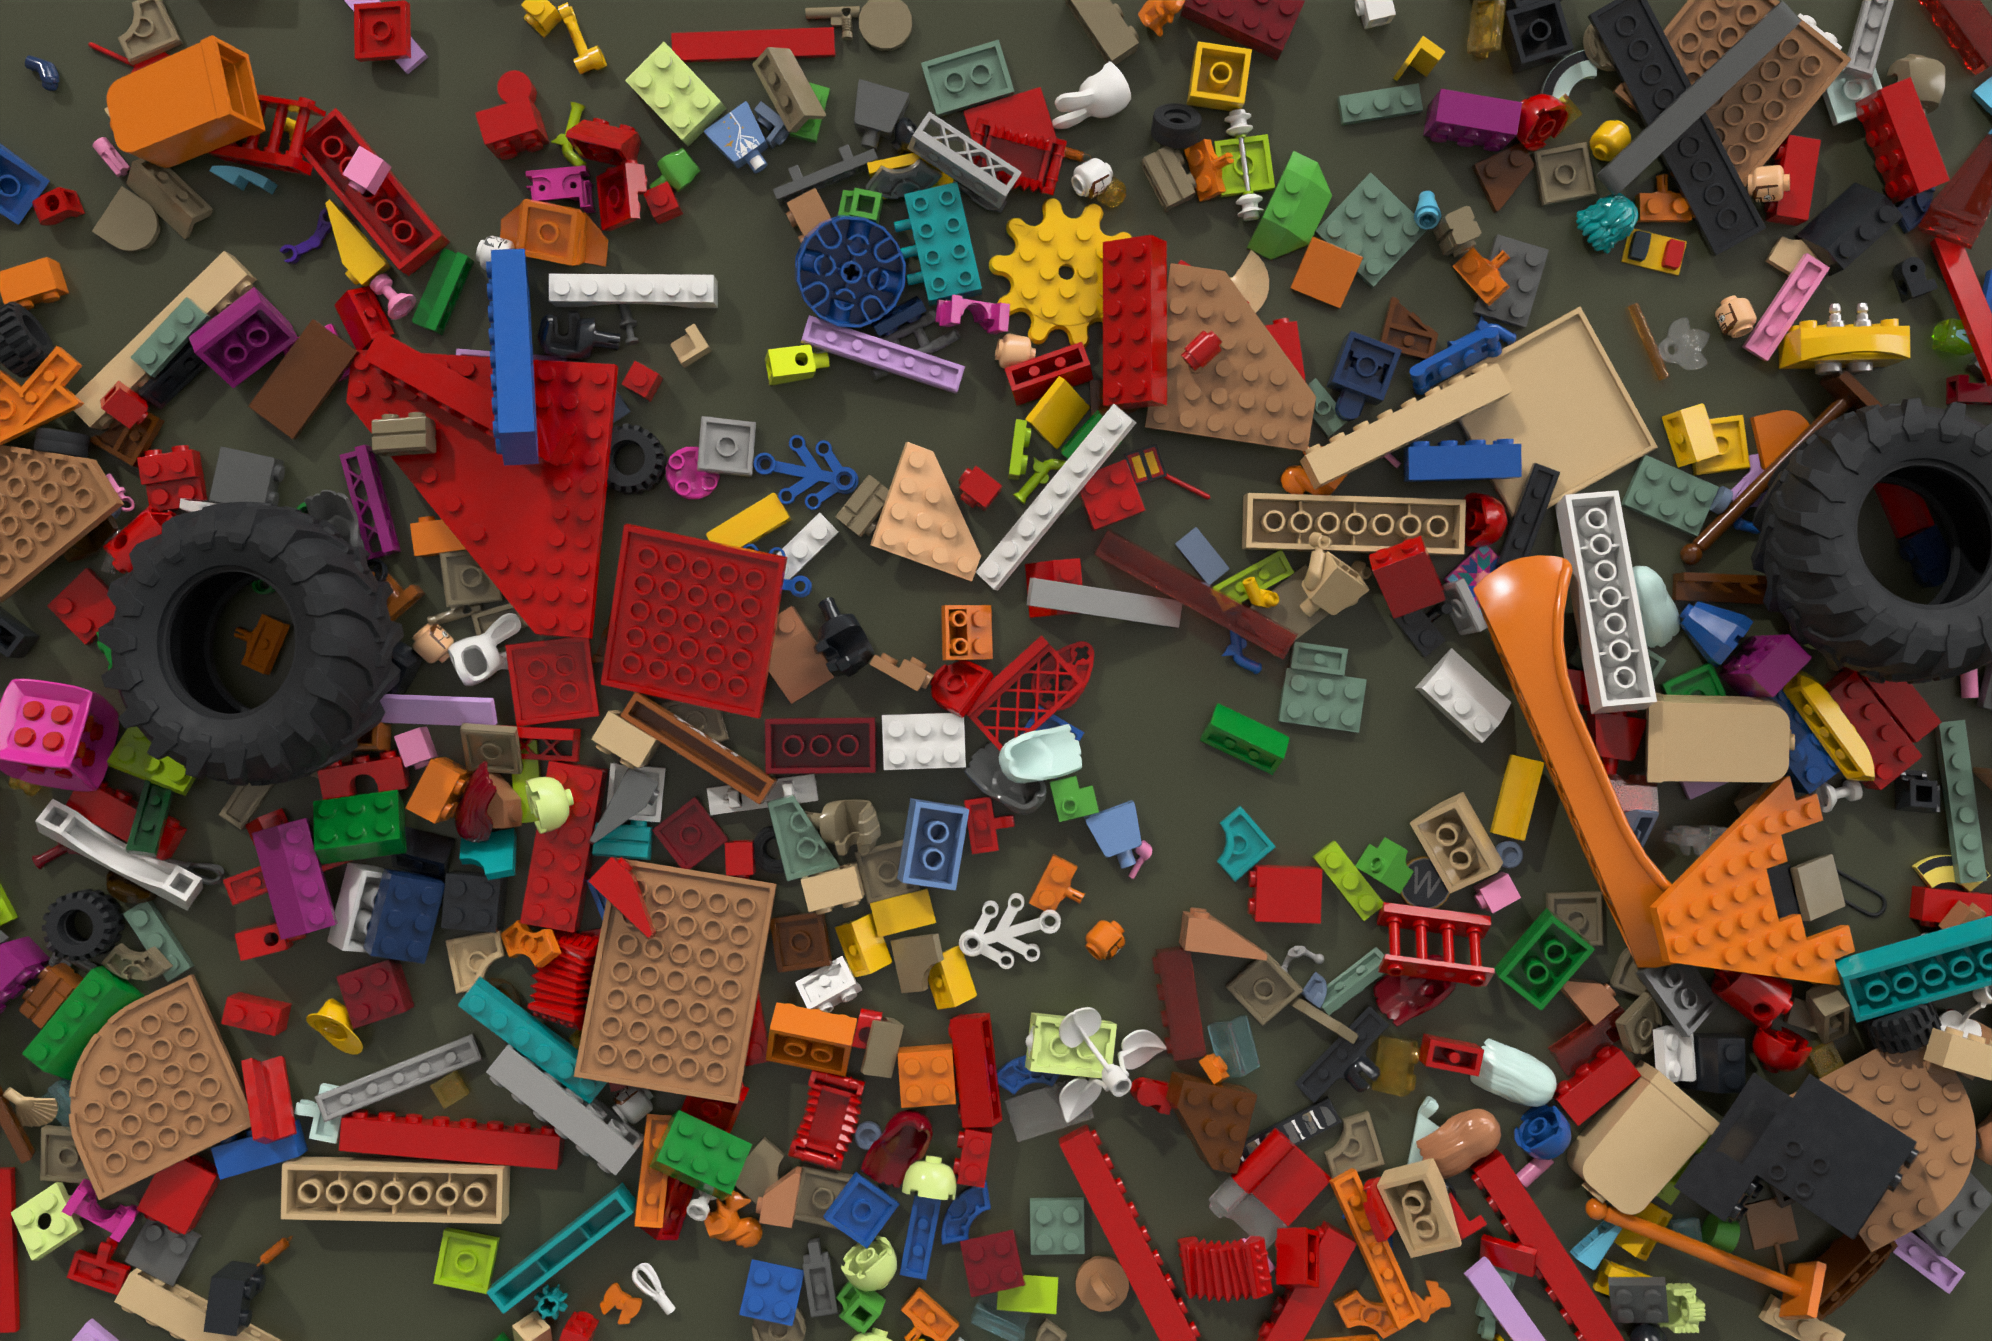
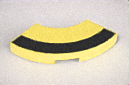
M1934 855L1912 865V868L1930 888L1945 882L1955 883L1952 855ZM1986 871V876L1988 878L1990 874ZM1983 881L1955 884L1961 886L1965 891L1971 892Z

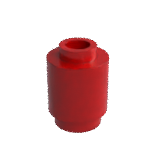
M1203 330L1184 348L1185 351L1181 354V357L1194 371L1200 367L1203 369L1222 351L1219 346L1222 341L1213 331L1207 333Z

